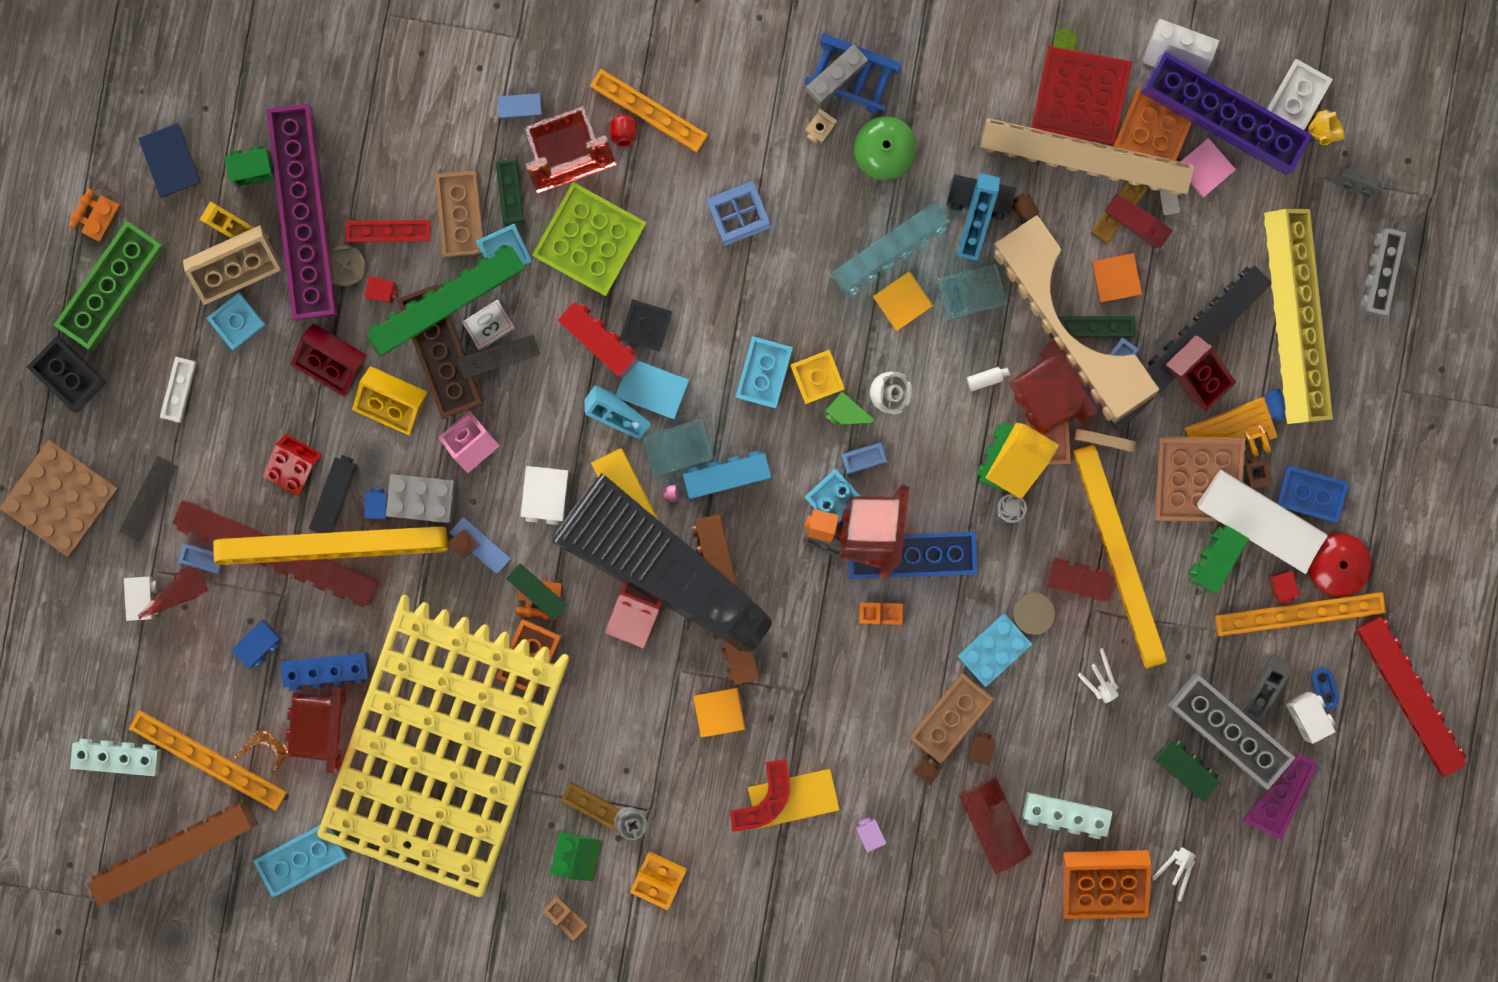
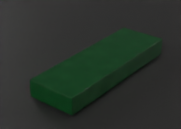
M517 159L496 161L503 224L525 222Z
M521 563L506 578L553 621L568 606Z

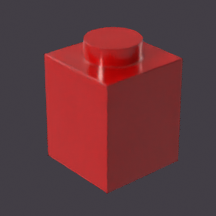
M369 276L364 297L392 304V300H396L398 295L396 283Z
M1286 571L1268 577L1275 601H1282V604L1295 601L1294 597L1299 596L1293 571Z

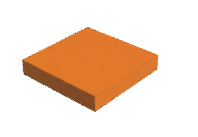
M1134 253L1092 261L1100 303L1142 295Z

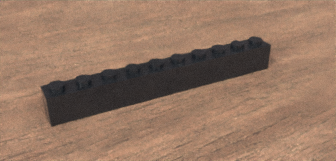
M1255 265L1250 269L1248 266L1245 267L1238 274L1240 277L1235 283L1231 281L1223 289L1225 293L1220 298L1215 296L1208 303L1210 308L1207 311L1203 312L1201 310L1193 318L1195 322L1190 327L1186 325L1177 333L1180 337L1175 342L1171 339L1162 348L1164 352L1160 356L1156 354L1147 362L1150 366L1146 371L1159 388L1157 395L1175 379L1166 364L1197 335L1210 345L1271 286L1272 282ZM1155 397L1115 424L1112 420L1108 422L1117 431H1121Z

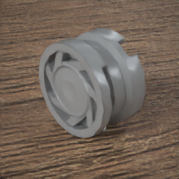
M1013 494L1004 495L997 502V515L1004 522H1019L1026 515V502L1023 498L1020 499Z
M627 807L616 814L614 826L616 831L625 839L637 840L646 832L647 821L645 816L637 809Z

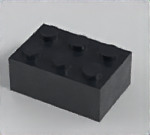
M55 337L27 366L73 412H79L107 383L68 343L59 337Z

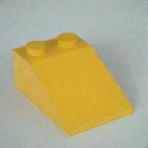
M1015 423L986 479L1022 499L1049 464L1059 444L1025 424Z

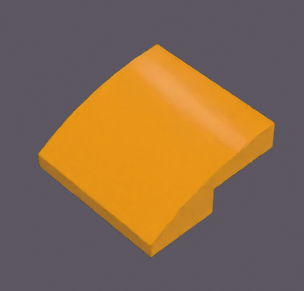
M910 271L873 296L896 331L934 306Z
M738 688L693 696L701 737L746 729Z
M649 851L629 893L668 910L687 868Z

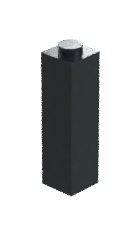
M344 455L341 458H334L311 521L310 530L318 533L334 532L358 466L353 463L354 459Z

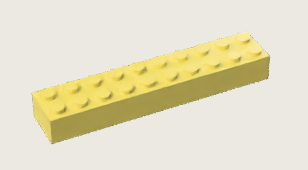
M1282 209L1264 213V225L1267 233L1269 268L1272 279L1271 288L1274 297L1276 332L1279 343L1278 352L1281 361L1280 371L1283 379L1287 424L1332 420L1333 415L1310 209Z

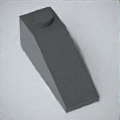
M1274 654L1270 655L1242 710L1247 717L1259 723L1262 722L1290 675L1291 662Z

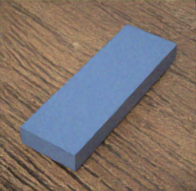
M465 517L450 531V534L455 537L463 529H468L481 544L472 553L496 574L512 559Z

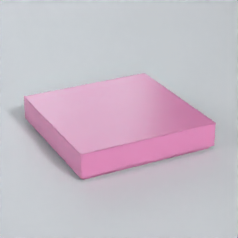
M1209 138L1181 161L1193 165L1194 171L1190 183L1202 197H1205L1236 170Z

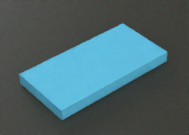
M319 825L253 860L271 897L274 898L347 859L348 857L343 847L320 839L317 836L320 828ZM328 828V833L336 835L333 829Z

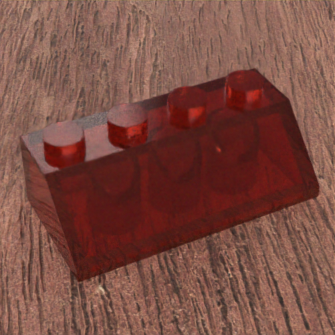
M996 777L958 794L995 874L1015 866L1031 855V851Z

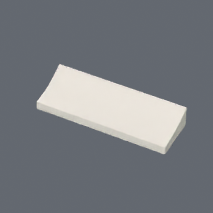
M1221 469L1197 503L1201 511L1245 535L1255 544L1305 574L1319 548L1327 538L1326 533Z

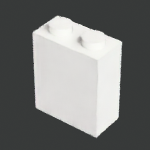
M526 466L520 517H525L527 522L538 523V519H547L546 524L559 525V521H564L570 471Z

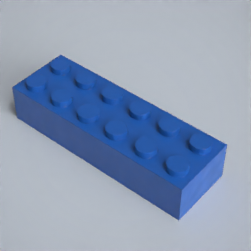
M976 532L847 537L849 579L977 574Z

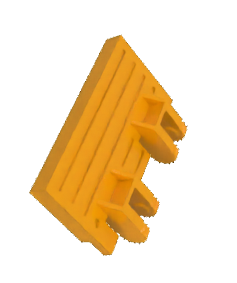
M1263 397L1184 428L1187 437L1244 438L1247 441L1253 458L1259 456L1254 439L1259 437L1263 450L1268 453L1271 452L1268 440L1278 437Z

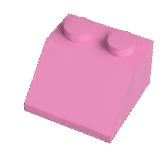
M468 411L438 437L454 460L467 473L477 467L480 462L500 446L471 411Z

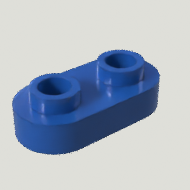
M1327 668L1315 669L1311 674L1314 693L1316 696L1320 695L1323 701L1324 696L1328 694L1330 701H1324L1325 707L1323 708L1333 709L1339 703V694L1334 676ZM1320 674H1323L1325 677L1323 682L1318 680Z

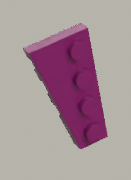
M1297 754L1292 763L1269 790L1262 795L1242 821L1281 840L1318 763Z

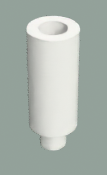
M999 367L966 378L972 392L1002 382L1003 377L1009 376L1010 373L1008 368L1000 370Z

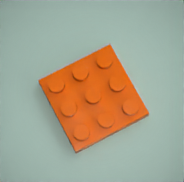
M1137 88L1113 147L1176 161L1192 122L1140 93L1142 89Z

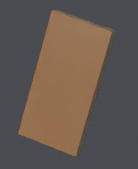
M477 170L435 174L443 259L482 255L476 244L477 240L484 237Z
M961 672L908 738L942 765L995 699Z

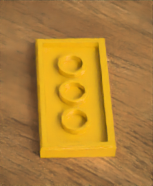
M830 768L789 777L790 792L785 807L777 818L759 828L838 811L839 805ZM768 782L748 787L752 806L759 804L765 798L768 792Z

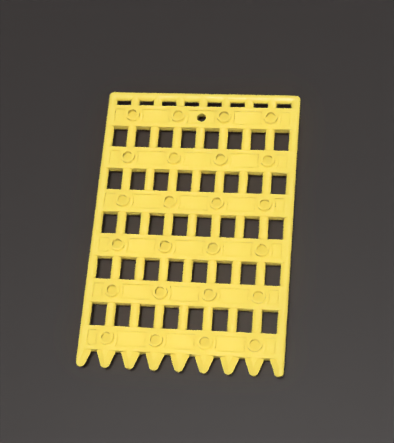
M407 595L401 596L317 836L325 841L480 898L483 897L565 673L569 656L563 654L555 664L549 663L548 647H542L535 657L529 656V641L527 639L522 640L514 650L510 649L509 634L507 632H502L495 642L489 641V627L487 624L482 625L473 635L469 633V619L467 617H463L455 627L449 626V612L447 610H442L432 620L429 619V604L427 602H423L413 613L409 611V597ZM398 631L410 635L404 654L392 650ZM418 639L430 643L424 661L412 657ZM438 646L450 650L444 668L432 664ZM458 654L470 658L464 676L452 672ZM478 661L490 665L484 683L472 679ZM498 668L510 672L504 691L492 687ZM384 671L396 675L390 693L378 689ZM518 676L530 680L524 698L512 694ZM404 678L416 682L410 700L398 696ZM538 683L550 687L544 705L532 701ZM424 686L436 690L430 708L418 704ZM444 693L456 697L450 715L438 711ZM464 700L476 705L470 722L458 718ZM484 708L496 712L490 730L477 726ZM370 710L382 714L376 732L364 728ZM504 715L516 719L510 737L498 733ZM390 718L402 722L396 740L384 735ZM523 723L536 727L530 744L518 741ZM410 725L422 729L416 747L404 743ZM430 732L441 736L436 754L424 750ZM449 740L462 744L456 761L444 758ZM470 747L482 751L476 769L463 765ZM356 749L368 754L362 771L350 767ZM489 755L501 758L496 776L483 772ZM376 757L388 761L382 779L370 774ZM509 762L521 766L515 784L503 780ZM396 764L408 768L402 786L390 782ZM415 772L428 776L422 793L410 789ZM435 779L448 783L442 800L430 797ZM455 787L467 790L462 808L449 804ZM342 788L354 793L348 810L336 806ZM475 794L487 798L482 815L469 811ZM362 796L374 800L368 817L356 813ZM495 801L507 805L501 823L489 819ZM382 803L394 807L388 825L376 821ZM402 811L414 815L408 832L396 828ZM422 818L434 822L428 840L416 836ZM441 826L453 829L447 847L435 843ZM328 828L340 831L339 836L328 833ZM461 833L473 837L467 854L455 850ZM348 835L360 839L359 844L347 840ZM481 840L493 844L487 862L475 857ZM405 841H409L411 843L410 848L405 847ZM368 842L380 846L379 851L367 847ZM391 850L399 853V858L388 855L387 851ZM410 857L420 861L419 865L406 862L407 858ZM428 864L437 867L439 872H433L426 869ZM447 872L458 875V880L447 877ZM467 879L479 883L478 888L466 884Z

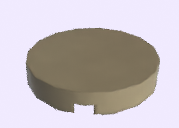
M340 245L330 251L334 284L341 287H351L358 284L366 272L364 255L357 248L350 245Z
M1025 594L1014 605V622L1021 631L1027 634L1037 635L1044 633L1052 626L1055 620L1054 605L1048 597L1042 594Z

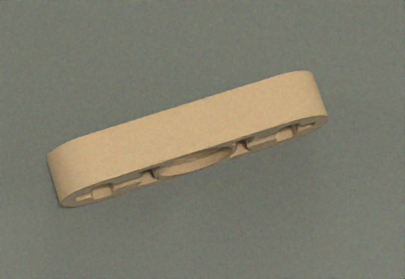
M1076 429L1074 438L1077 441L1128 452H1134L1136 441Z

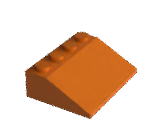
M1148 850L1063 852L1064 919L1149 917L1151 861Z

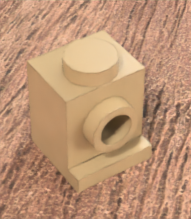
M819 109L805 130V133L808 134L806 137L815 144L818 142L823 144L837 124V120ZM822 124L824 126V129L822 131H818L816 129V125Z

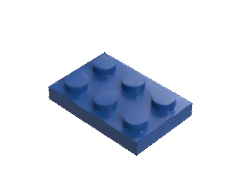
M1286 466L1276 503L1290 511L1338 523L1349 482Z

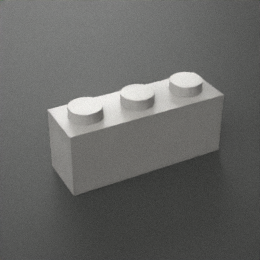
M853 44L806 86V92L821 106L867 65L868 59Z

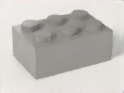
M390 474L386 516L452 523L456 481Z

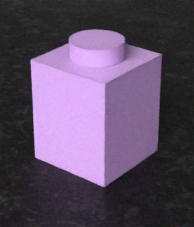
M868 817L858 822L859 826L856 829L867 852L886 844L875 819L871 820Z

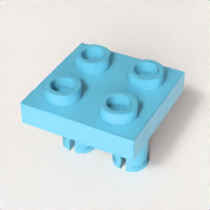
M836 469L804 497L814 509L839 515L837 524L864 500Z

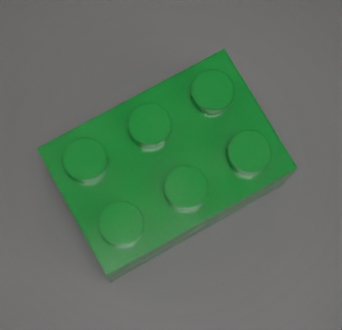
M1220 525L1219 528H1214L1209 537L1212 539L1208 546L1205 545L1199 553L1201 559L1198 564L1194 563L1188 572L1190 575L1188 580L1209 593L1218 592L1249 540L1248 537L1228 525Z

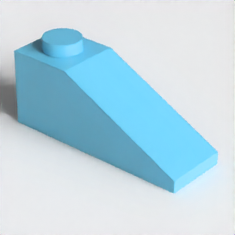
M597 385L593 387L584 400L585 415L638 440L641 439L651 425L648 420L615 394Z

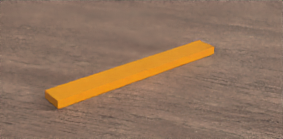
M1383 592L1220 614L1215 615L1217 636L1384 614L1386 610Z
M141 710L138 711L129 727V730L274 811H278L288 793Z

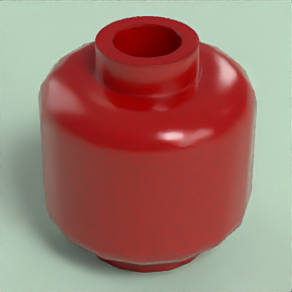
M618 114L616 118L610 121L609 129L612 142L620 147L632 145L638 136L635 119L627 114Z

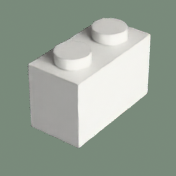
M154 577L124 578L126 621L156 619V614H159L158 602H155V593L158 592L157 581H154Z

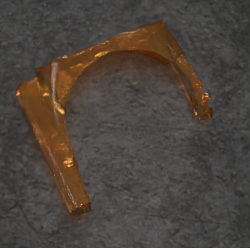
M257 730L234 757L239 760L255 744L267 745L276 755V766L271 772L274 774L286 758L288 748L269 732Z

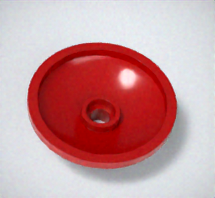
M1344 533L1327 535V538L1319 548L1308 572L1316 587L1324 593L1332 596H1348L1359 591L1368 581L1372 569L1371 556L1366 546L1358 538ZM1341 561H1344L1346 563V567L1344 569L1340 568L1339 564Z

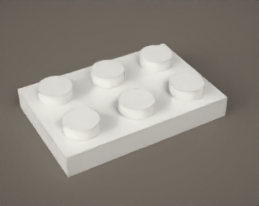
M1295 59L1267 110L1305 130L1333 79Z

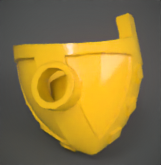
M1328 109L1317 112L1315 119L1308 127V133L1312 134V138L1320 141L1321 145L1341 141L1345 137L1343 126L1337 119L1336 112H1331Z

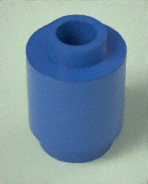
M1280 388L1264 394L1271 419L1276 418V421L1286 418L1285 398Z

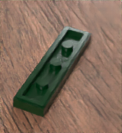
M1057 316L1062 326L1073 338L1135 337V316Z

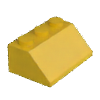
M370 366L359 383L352 410L410 436L424 406L428 392Z

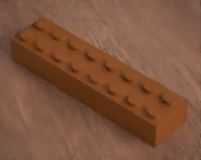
M238 801L225 808L226 813L223 814L222 811H219L207 817V823L204 824L201 820L189 826L187 833L182 830L168 837L169 842L166 843L164 839L148 847L150 852L147 853L146 849L129 857L130 862L125 859L111 866V872L107 868L92 876L93 881L87 883L98 907L257 826L259 823L248 802L241 804Z

